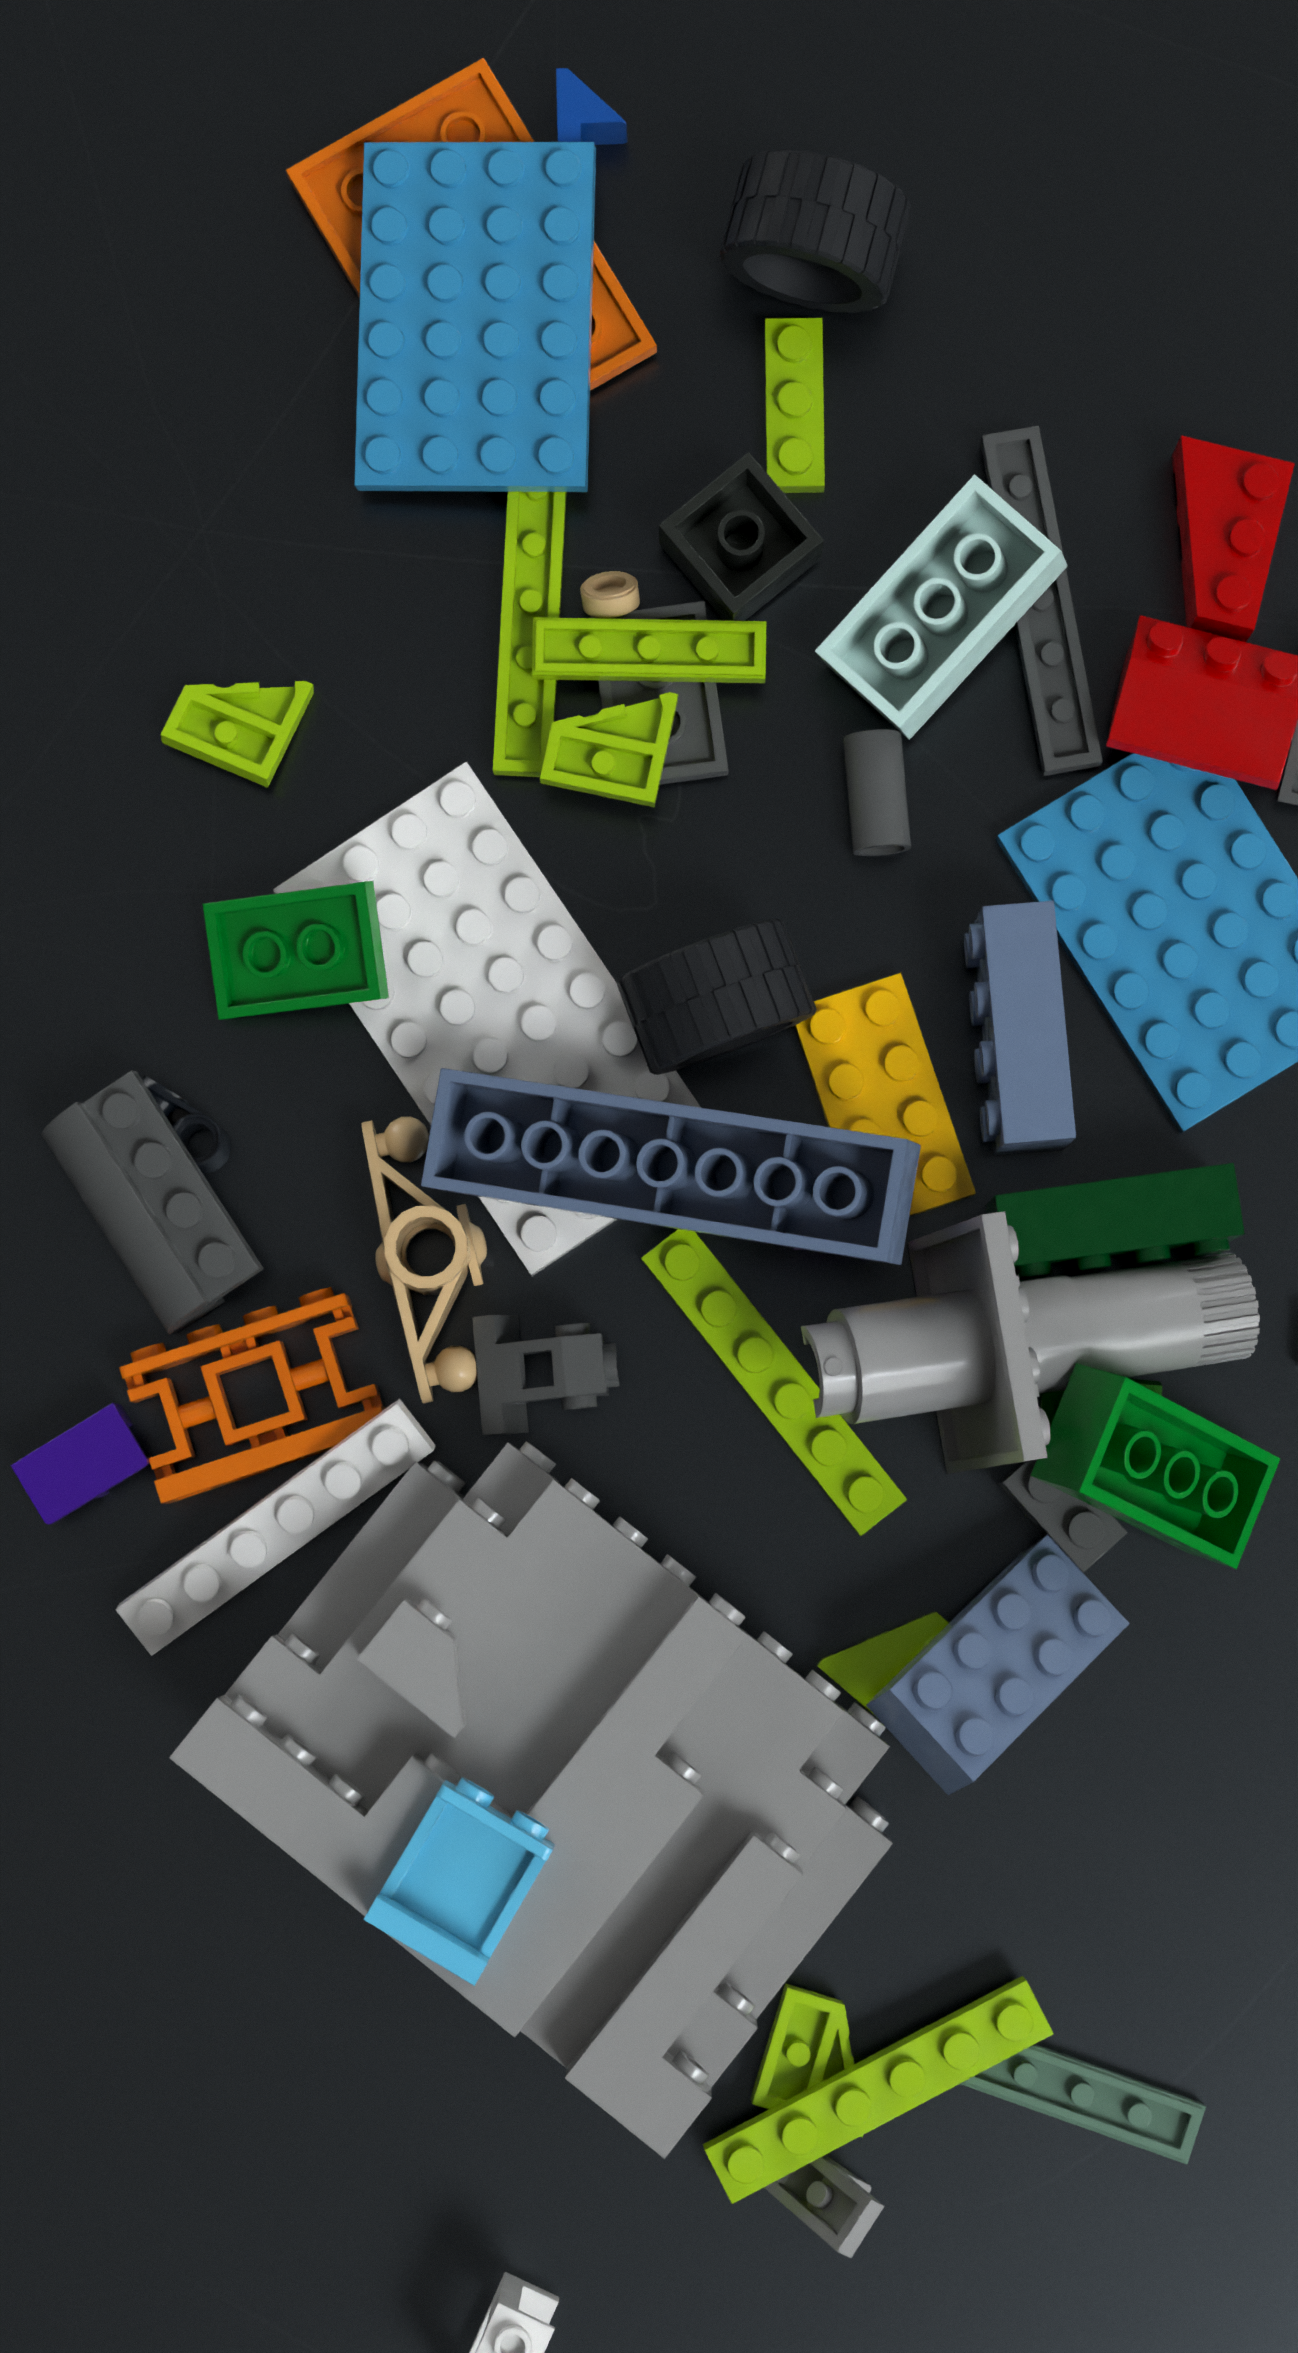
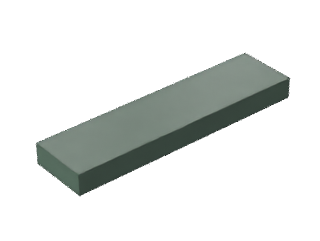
M1037 2044L960 2083L972 2089L1184 2164H1188L1206 2106L1201 2102Z

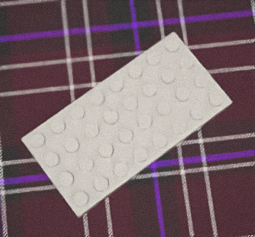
M467 762L273 889L275 894L364 881L374 882L389 998L349 1004L430 1125L432 1123L441 1068L700 1107L676 1070L660 1075L650 1073L616 981ZM479 1197L531 1276L617 1220Z

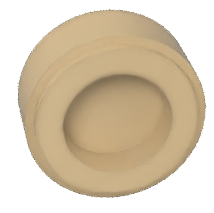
M609 571L593 575L580 588L583 610L593 617L614 618L623 616L634 611L640 604L638 581L635 577L625 572Z

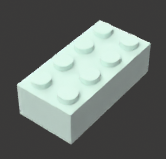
M974 474L821 643L815 652L832 671L910 740L1068 565L1062 551Z

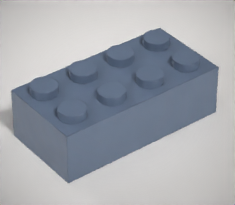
M1054 901L982 906L975 922L969 924V933H964L966 967L977 969L978 982L974 983V991L969 992L972 1026L982 1025L983 1041H980L979 1049H975L974 1052L976 1080L978 1084L987 1083L988 1100H985V1107H980L982 1141H992L994 1156L1064 1150L1076 1138Z
M1047 1534L1022 1551L866 1706L943 1791L950 1795L973 1783L1130 1623Z

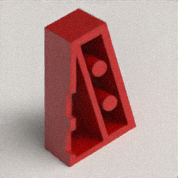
M1181 435L1172 454V466L1176 479L1178 501L1176 511L1181 535L1183 558L1181 567L1186 624L1188 628L1247 642L1253 633L1295 463Z

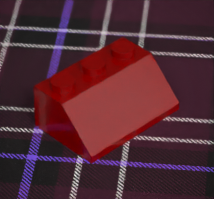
M1140 615L1124 660L1106 746L1277 790L1298 720V656Z

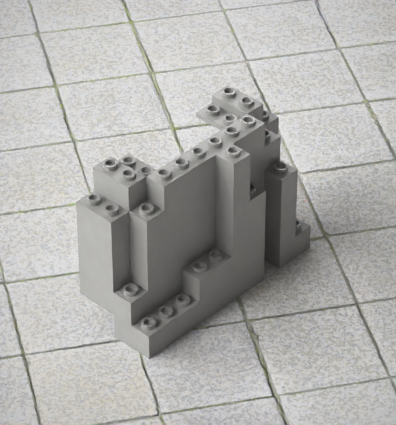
M526 1441L520 1449L511 1443H507L466 1496L459 1492L466 1483L442 1463L434 1460L427 1467L424 1463L415 1462L279 1634L269 1638L226 1694L216 1698L169 1758L364 1916H366L374 1900L382 1890L445 1780L457 1786L462 1777L466 1778L494 1795L490 1806L512 1818L516 1810H519L547 1826L550 1830L545 1839L555 1844L554 1849L492 1953L475 1986L397 1939L391 1938L514 2038L521 2031L566 2068L565 2079L665 2159L712 2099V2086L757 2030V2018L893 1844L886 1832H884V1829L889 1824L884 1816L859 1796L851 1804L847 1802L890 1746L880 1737L886 1727L856 1702L852 1704L848 1711L837 1702L835 1703L834 1701L841 1692L814 1670H811L804 1679L786 1664L793 1655L789 1650L765 1631L755 1640L739 1627L746 1618L745 1615L717 1593L713 1595L709 1602L689 1587L696 1576L668 1554L661 1563L656 1561L641 1549L648 1538L619 1516L613 1525L607 1522L593 1510L600 1500L573 1478L563 1487L550 1474L556 1463ZM424 1597L453 1620L447 1627V1630L457 1638L466 1726L455 1739L356 1660L405 1599H410L418 1605Z

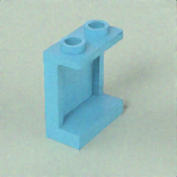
M462 1777L457 1786L448 1780H445L431 1806L363 1920L475 1986L492 1953L543 1865L552 1853L555 1844L545 1839L550 1830L547 1826L519 1810H516L512 1818L490 1806L494 1795L474 1782Z

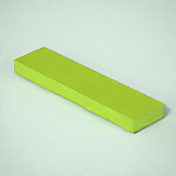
M533 617L532 679L765 683L766 621Z

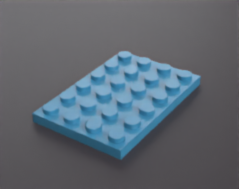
M364 142L355 487L358 491L588 492L596 147L594 142Z
M1132 753L997 835L995 840L1034 902L1054 901L1057 938L1180 1134L1298 1062V878L1235 779Z

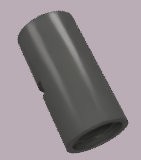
M877 729L846 735L843 738L853 854L859 856H880L910 850L911 839L901 732L890 729Z

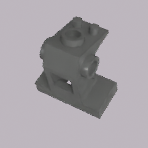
M519 1315L472 1317L482 1435L528 1433L526 1403L561 1399L562 1410L597 1407V1396H609V1387H620L616 1343L604 1344V1337L601 1333L591 1334L590 1323L555 1326L554 1338L521 1341ZM551 1352L554 1386L527 1389L524 1356Z

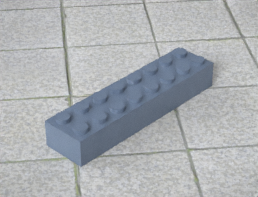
M441 1068L421 1186L453 1193L901 1265L921 1145L903 1138Z

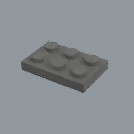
M699 601L634 610L623 616L599 619L707 620L705 602ZM598 681L602 709L624 704L626 707L658 699L659 695L668 692L678 694V703L660 785L728 775L729 769L715 682Z

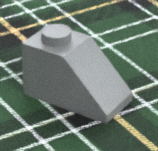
M424 1597L418 1605L410 1599H405L356 1660L455 1739L466 1726L457 1638L447 1630V1627L453 1620Z

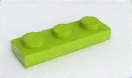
M765 318L766 473L783 493H824L822 318Z

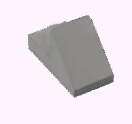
M827 2155L764 2187L833 2249L849 2258H852L884 2208V2205L870 2194L871 2187L868 2183Z

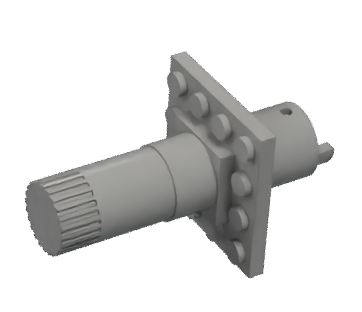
M1005 1211L982 1214L908 1242L917 1297L834 1309L830 1312L827 1322L801 1326L804 1345H811L819 1373V1398L813 1399L816 1418L841 1414L849 1424H857L936 1411L946 1472L950 1474L1047 1458L1045 1445H1048L1050 1442V1425L1045 1411L1041 1408L1039 1409L1037 1397H1039V1394L1064 1391L1076 1363L1124 1377H1133L1246 1359L1251 1356V1353H1254L1255 1345L1258 1343L1257 1335L1260 1330L1258 1327L1260 1315L1258 1314L1259 1306L1258 1301H1256L1255 1287L1252 1285L1251 1276L1248 1275V1269L1242 1264V1260L1239 1257L1236 1258L1235 1254L1230 1253L1073 1277L1059 1275L1019 1281V1275L1016 1276L1014 1262L1017 1260L1019 1253L1018 1240L1013 1227L1007 1226Z

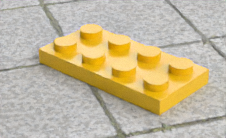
M898 973L814 1001L817 1008L815 1014L794 1027L828 1127L903 1138L921 1145L909 1217L974 1196L976 1192L902 974Z

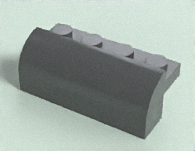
M131 1070L84 1103H74L54 1118L42 1131L41 1136L168 1334H178L226 1302L223 1298L224 1295L264 1269L138 1072Z

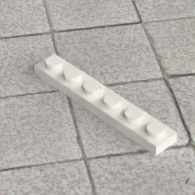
M399 1398L123 1600L115 1610L151 1656L407 1471L415 1462H419L433 1452L436 1445Z

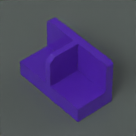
M111 1403L10 1465L46 1524H54L91 1500L104 1497L110 1493L109 1489L148 1465V1458L129 1428L134 1424L121 1404Z

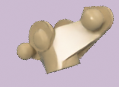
M405 1116L393 1120L386 1127L384 1133L376 1134L374 1123L370 1120L361 1124L382 1243L375 1253L376 1266L381 1279L392 1285L418 1390L424 1404L434 1401L432 1386L440 1385L443 1389L450 1392H462L471 1388L477 1381L476 1356L466 1347L461 1345L450 1346L443 1349L436 1356L434 1362L427 1363L426 1359L458 1296L469 1269L474 1286L483 1284L481 1264L487 1256V1245L481 1228L470 1221L466 1204L456 1206L458 1221L449 1211L445 1210L382 1159L383 1156L388 1155L400 1162H413L421 1158L427 1151L429 1133L426 1126L419 1119ZM388 1180L420 1206L410 1208L394 1219ZM436 1229L446 1233L452 1239L455 1246L452 1262L444 1271L436 1275L421 1276L416 1274L410 1268L407 1261V1248L410 1240L417 1233L424 1230ZM410 1290L423 1295H439L421 1335Z

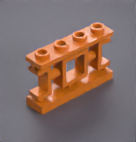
M332 1287L320 1289L299 1297L300 1308L278 1314L276 1306L266 1307L242 1316L245 1326L223 1333L220 1324L212 1325L187 1334L188 1345L166 1351L164 1343H158L130 1353L133 1363L119 1367L121 1377L127 1384L130 1402L137 1403L160 1395L176 1446L175 1450L148 1458L151 1469L154 1470L157 1479L154 1483L161 1504H170L327 1452L386 1409L383 1407L381 1395L376 1384L348 1392L331 1339L359 1329L352 1311L350 1298L347 1294L343 1293L335 1296ZM334 1314L336 1322L313 1329L322 1359L291 1368L282 1341L278 1340L259 1347L257 1341L259 1338ZM220 1351L222 1353L223 1359L200 1366L209 1392L207 1397L179 1405L170 1378H163L147 1384L145 1378L147 1375ZM273 1358L290 1412L237 1429L220 1375ZM330 1381L338 1408L343 1409L361 1402L365 1410L363 1412L291 1436L287 1434L286 1427L308 1420L299 1393L300 1390ZM217 1418L225 1445L231 1446L246 1440L250 1441L251 1449L179 1473L175 1472L174 1464L196 1457L187 1430L189 1427Z

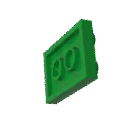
M373 881L203 904L219 1020L389 998Z

